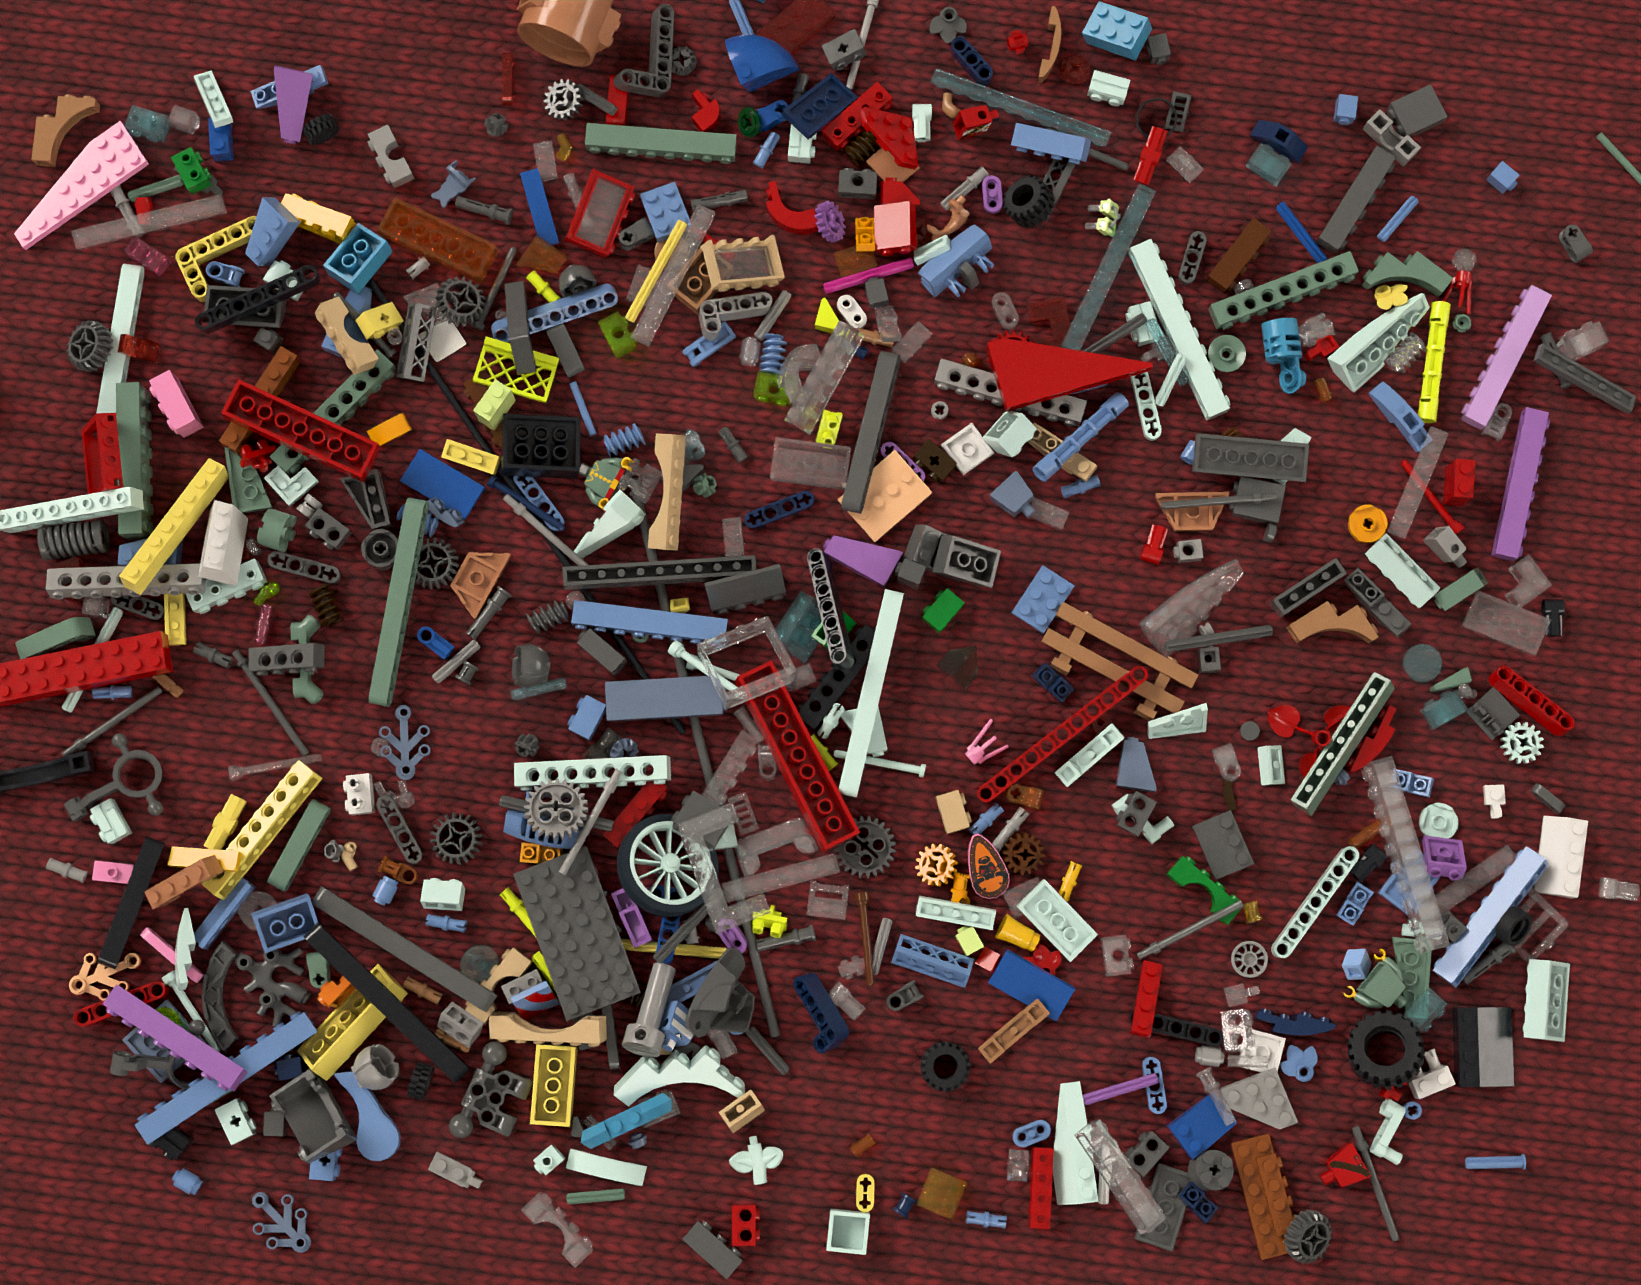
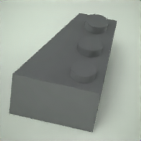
M377 469L369 471L364 483L350 476L340 478L373 531L394 528L381 473Z

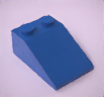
M1212 1091L1166 1125V1127L1188 1157L1194 1159L1237 1123L1214 1091Z

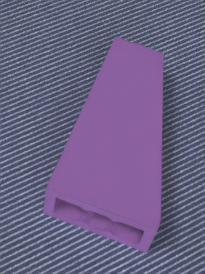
M275 65L274 77L281 138L285 139L284 142L296 144V141L300 142L312 73Z
M834 535L831 540L828 538L823 546V549H825L824 553L830 559L882 588L885 587L903 555V552Z

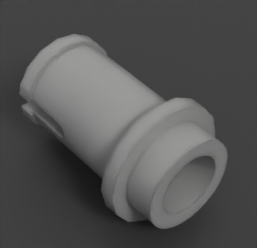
M424 256L422 258L419 257L416 263L406 269L413 279L425 269L428 270V267L431 265Z
M696 927L684 939L687 941V945L699 943L698 939L700 937L697 936Z

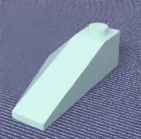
M621 490L603 508L606 511L600 519L596 518L592 532H587L573 551L580 558L586 557L630 531L643 521L646 514Z

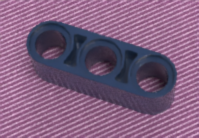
M964 37L954 38L951 44V55L978 85L987 86L992 79L993 71L991 66ZM961 45L964 49L957 50L955 46ZM974 59L976 63L969 64L967 60ZM985 72L988 74V77L982 78L979 74Z

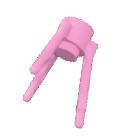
M992 719L988 721L972 744L967 747L968 751L965 754L974 765L978 762L981 764L988 758L1009 748L1008 745H1005L983 756L985 754L983 750L996 740V736H993L981 747L978 745L975 747L992 724Z

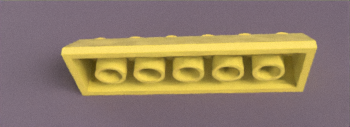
M379 964L370 971L400 1001L408 994ZM355 988L317 1028L318 1032L309 1037L297 1052L313 1072L327 1081L386 1017Z

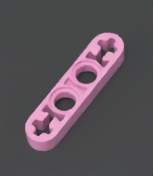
M146 927L140 935L175 965V949L155 931ZM193 964L190 970L186 971V975L196 983L204 976Z

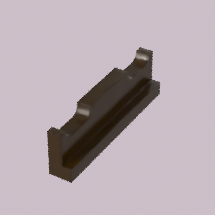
M1231 777L1221 779L1224 782L1222 790L1224 802H1227L1228 805L1227 811L1236 810Z

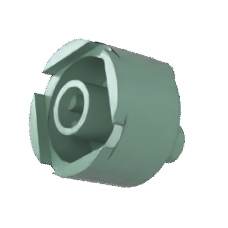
M268 509L262 518L264 524L262 528L259 527L257 542L262 546L285 552L288 542L293 541L296 531L293 528L297 517L276 509Z

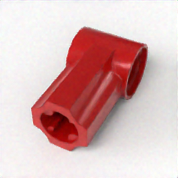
M1152 525L1140 560L1159 565L1168 529L1160 525Z

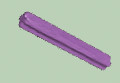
M1156 1073L1084 1094L1083 1101L1085 1105H1089L1155 1085L1159 1080Z

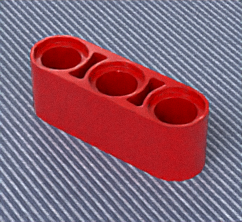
M611 74L608 101L617 107L615 115L606 113V124L626 126L629 92L618 90L614 85L616 75Z

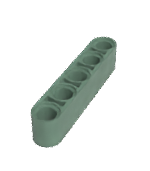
M315 799L311 800L267 881L268 884L283 892L288 890L331 810L330 807Z

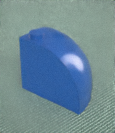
M746 34L725 39L726 48L739 82L749 93L800 70L793 56L783 46L769 38Z

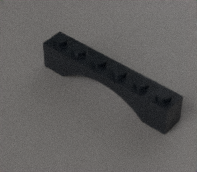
M84 751L36 765L0 771V793L96 772L93 753Z

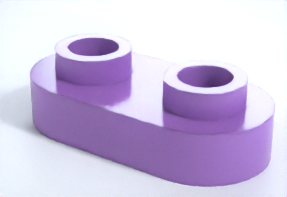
M991 175L987 176L982 183L983 206L986 212L996 214L1001 210L1003 204L1001 181L998 177ZM992 184L995 188L989 189L988 185ZM994 202L996 207H991L989 204Z
M721 919L717 925L718 935L727 948L735 947L742 954L748 945L746 937L733 919ZM727 924V925H729L731 928H730V929H726V928L724 927V925ZM739 940L741 944L737 945L735 941Z

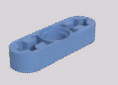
M1147 1057L1142 1062L1143 1076L1151 1074V1070L1146 1068V1065L1149 1064V1060H1152V1063H1156L1153 1072L1158 1073L1160 1084L1157 1091L1150 1090L1149 1086L1145 1087L1148 1108L1155 1114H1161L1167 1108L1161 1065L1157 1058ZM1161 1093L1162 1096L1157 1097L1158 1101L1163 1105L1157 1111L1155 1107H1152V1104L1155 1103V1097L1150 1098V1094Z

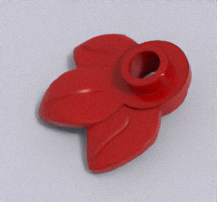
M1038 943L1035 947L1033 957H1023L1042 969H1049L1050 973L1054 976L1056 974L1055 969L1060 966L1062 960L1059 950L1050 953L1048 948L1041 943Z

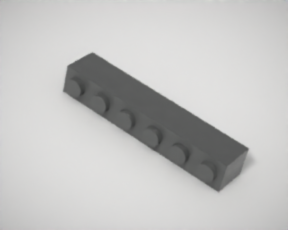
M1379 146L1375 147L1316 241L1318 245L1333 254H1336L1338 249L1343 250L1348 242L1345 238L1348 234L1352 235L1357 228L1355 222L1357 219L1361 220L1367 212L1364 209L1367 203L1371 205L1375 199V190L1377 188L1381 189L1386 179L1383 177L1386 173L1390 174L1396 164L1393 161L1396 156Z

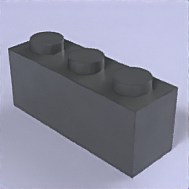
M698 1220L682 1240L727 1279L743 1261L741 1258L742 1253L734 1246L731 1249L726 1244L727 1240L720 1233L714 1234L711 1231L713 1227L708 1222Z

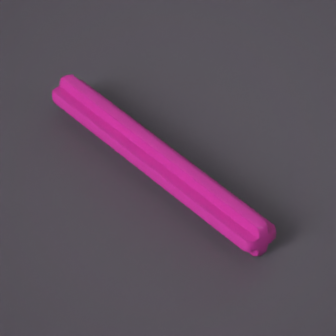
M912 258L903 259L823 284V288L826 294L868 282L867 280L871 278H882L912 269L914 263Z

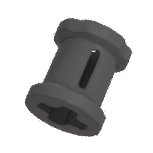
M464 660V666L455 678L467 685H471L470 681L475 672L479 671V668Z

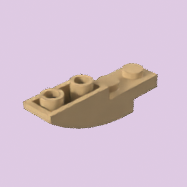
M1035 422L1033 423L1037 430L1028 443L1044 456L1053 452L1064 442ZM1074 453L1062 464L1061 468L1087 482L1096 470L1097 465L1081 454Z

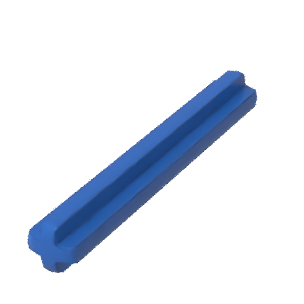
M1285 202L1279 203L1276 206V210L1317 263L1327 260L1326 255Z

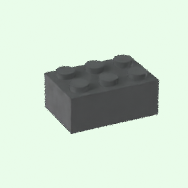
M941 535L933 573L978 587L992 588L1001 550L953 535Z

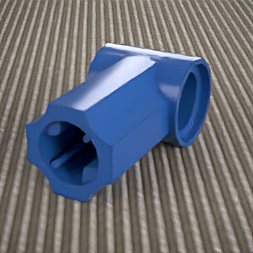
M422 627L417 633L418 640L444 660L449 657L455 648L430 627ZM425 631L432 633V637L428 641L422 639V634Z

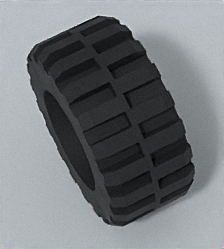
M1380 1010L1374 1011L1375 1015L1372 1016L1370 1014L1365 1015L1363 1021L1358 1020L1355 1023L1356 1027L1351 1029L1349 1033L1350 1038L1347 1041L1348 1056L1355 1074L1359 1078L1361 1077L1366 1084L1369 1085L1371 1083L1374 1088L1378 1089L1382 1086L1386 1090H1392V1086L1400 1088L1403 1087L1405 1082L1409 1084L1413 1080V1076L1419 1074L1420 1067L1423 1066L1424 1043L1418 1027H1415L1413 1021L1409 1018L1405 1019L1403 1014L1397 1013L1395 1015L1390 1010H1386V1013H1381ZM1381 1034L1394 1035L1400 1038L1405 1046L1404 1056L1394 1065H1377L1368 1057L1367 1046L1369 1042Z

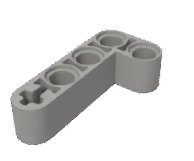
M766 292L704 301L699 310V321L703 337L709 341L716 340L720 333L721 322L768 314L772 305L771 295ZM741 305H747L749 308H742ZM727 307L730 311H724L722 308ZM704 310H709V311H711L712 313H711V314H707V313L704 312ZM713 327L716 331H710L708 328Z

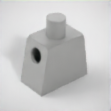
M1449 526L1436 527L1423 539L1424 543L1443 562H1454L1458 568L1467 563V559L1462 555L1466 547Z

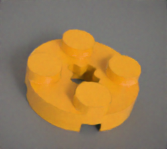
M1362 505L1356 508L1349 516L1348 521L1350 534L1357 542L1363 543L1378 541L1385 533L1388 525L1384 512L1373 507V505ZM1365 519L1368 522H1372L1373 525L1370 526V529L1363 526Z

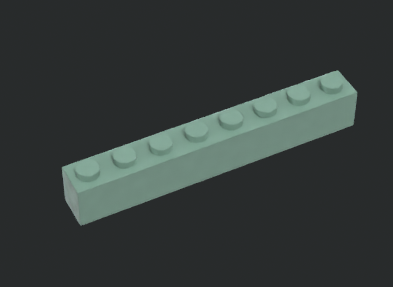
M587 123L585 147L587 151L594 154L600 152H608L610 155L626 153V155L632 157L645 155L648 158L664 156L665 159H675L677 157L686 161L701 159L703 162H712V160H716L723 164L735 162L736 134Z
M1376 672L1372 674L1334 732L1330 743L1325 746L1291 798L1296 808L1312 816L1395 689L1391 680Z

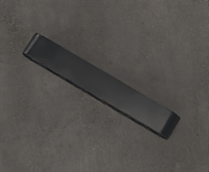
M312 265L301 267L198 314L195 318V325L204 334L213 333L318 285L321 279L320 274ZM315 273L312 279H306L307 274ZM291 281H297L296 286L289 287ZM273 289H280L277 295H271ZM257 296H262V300L259 303H254V299ZM238 305H245L243 310H236ZM222 312H227V316L224 319H219V315ZM204 320H209V324L206 327L201 326Z
M815 548L808 553L807 560L830 658L840 669L848 670L854 664V657L831 561L822 550Z
M146 836L97 964L116 969L144 898L145 891L148 888L164 847V842Z

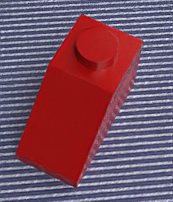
M886 177V181H880V204L910 201L914 205H920V200L902 181H897L895 177Z

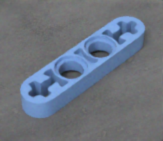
M513 476L516 485L528 501L537 507H540L543 503H548L550 510L547 513L549 515L552 514L557 520L560 519V522L565 525L563 517L533 477H525L526 481L530 484L526 487L523 481L518 482L519 476ZM532 488L539 490V494L535 498H531L528 495L529 490ZM544 521L551 531L560 532L558 529L552 527L549 523Z

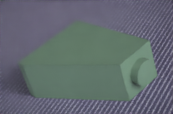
M1477 567L1435 594L1436 599L1434 601L1440 609L1443 608L1446 611L1489 582Z

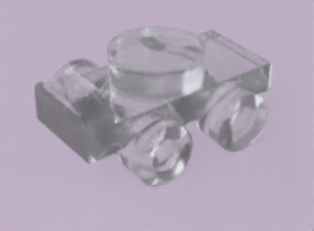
M857 955L851 957L852 962L848 963L847 959L840 961L841 965L838 966L841 978L846 977V980L854 978L853 973H856L857 976L865 974L864 958L859 959Z

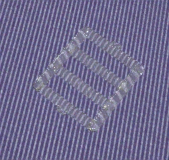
M1533 887L1528 892L1531 897L1520 909L1527 912L1537 902L1545 911L1532 923L1530 931L1523 941L1513 946L1516 953L1528 964L1529 959H1537L1546 948L1550 949L1555 944L1553 941L1569 925ZM1551 916L1559 925L1528 954L1521 946Z

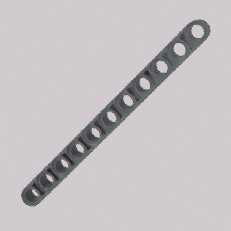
M321 886L311 901L317 908L484 1012H488L497 995L330 890Z

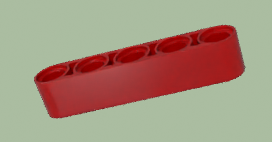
M1504 665L1500 666L1489 676V683L1492 687L1555 736H1563L1574 727L1575 721L1571 715L1511 668Z
M156 981L128 992L137 997L139 992H142L144 994L143 1002L148 1005L166 998L170 993V987L162 981ZM161 985L163 992L158 996L155 993V988ZM103 1000L77 1010L74 1013L73 1020L76 1025L83 1027L91 1026L114 1016L108 1012L104 1016L100 1014V1008L105 1001ZM84 1012L88 1014V1021L86 1023L81 1020V1015Z

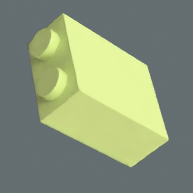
M495 379L473 411L478 421L495 431L503 419V414H507L516 399L511 389Z

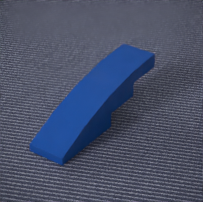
M538 168L520 173L541 248L559 243Z

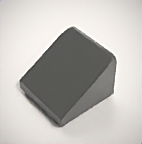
M576 1115L573 1117L571 1135L582 1137V1131L585 1128L580 1117Z

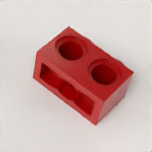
M732 1204V1246H756V1241H760V1229H756V1221H760V1209H756V1204ZM747 1209L751 1212L752 1216L749 1220L741 1218L740 1213L742 1210ZM743 1230L751 1232L752 1237L749 1240L741 1238L740 1233Z

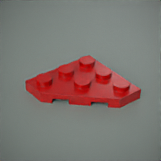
M863 107L860 110L862 127L867 132H872L877 138L876 142L885 152L889 151L894 156V162L898 166L915 170L919 165L912 118Z

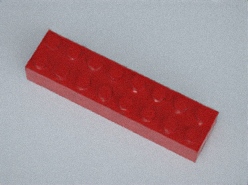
M239 379L221 412L224 419L363 483L381 449L377 442Z

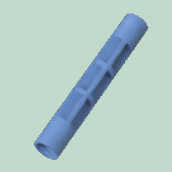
M1119 392L1114 393L1100 406L1095 414L1088 420L1083 421L1081 426L1070 436H1067L1064 442L1053 452L1048 453L1033 467L1036 477L1041 481H1047L1062 467L1065 461L1074 453H1078L1080 448L1092 437H1095L1098 431L1109 421H1113L1129 406L1125 396Z

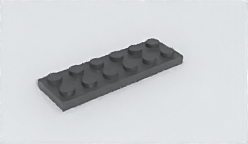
M1196 433L1192 472L1306 482L1309 444Z

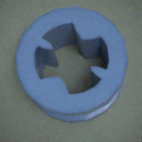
M1409 1101L1403 1105L1406 1108L1404 1114L1406 1118L1417 1119L1421 1116L1422 1108L1418 1103ZM1415 1106L1416 1114L1409 1115L1408 1107Z

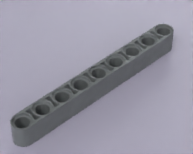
M881 351L879 354L842 499L841 509L844 511L859 514L863 511L900 366V354Z

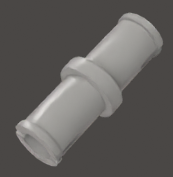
M50 858L46 865L47 870L61 874L64 878L69 877L81 883H84L88 871L73 867L71 863L65 864L53 858Z

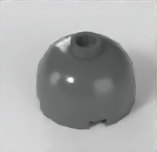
M570 265L560 274L558 282L563 298L597 287L593 272L583 265Z

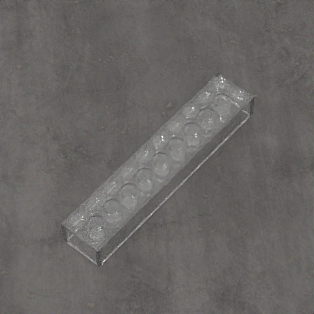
M1390 756L1371 761L1363 767L1362 775L1364 781H1368L1370 787L1368 795L1375 804L1373 808L1376 819L1379 818L1381 826H1379L1381 836L1385 837L1387 843L1385 851L1392 860L1390 864L1393 875L1397 876L1398 882H1396L1398 893H1402L1404 900L1402 901V907L1404 912L1408 913L1410 919L1407 920L1410 931L1414 932V947L1421 954L1450 946L1393 757Z

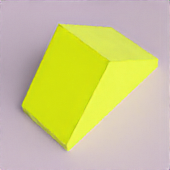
M823 298L816 318L815 329L841 336L844 334V329L826 298Z

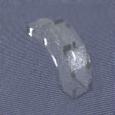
M805 344L793 349L778 371V387H786L785 392L789 397L790 403H798L804 394L798 372L815 370L822 360L817 344Z

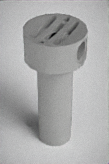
M664 963L653 964L637 1022L627 1025L622 1042V1046L626 1050L646 1057H658L660 1055L665 1035L659 1031V1027L676 969Z

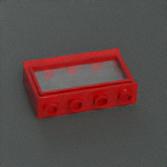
M593 168L589 173L590 177L583 189V195L578 202L576 213L571 220L569 231L563 241L606 258L609 254L612 255L616 244L613 242L615 237H619L622 227L620 224L628 215L629 210L626 208L628 203H632L636 193L633 192L635 186H631Z

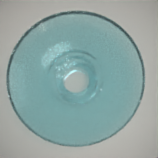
M474 946L463 955L460 963L461 972L476 982L487 980L491 977L489 972L496 964L498 965V956L489 946Z

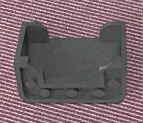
M307 1070L269 1095L272 1099V1108L275 1112L284 1114L301 1146H299L300 1151L298 1155L303 1162L312 1163L357 1140L327 1083L312 1070Z

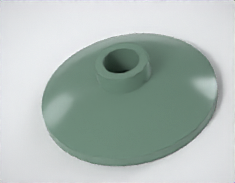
M1219 336L1209 346V361L1219 371L1233 372L1239 369L1245 361V346L1235 336ZM1227 352L1229 358H1224L1223 353Z

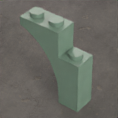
M1418 251L1413 256L1409 254L1403 263L1387 252L1384 257L1380 255L1375 261V269L1373 271L1369 269L1364 275L1363 279L1365 282L1361 286L1368 290L1384 282L1403 281L1419 285L1439 297L1453 280V277Z

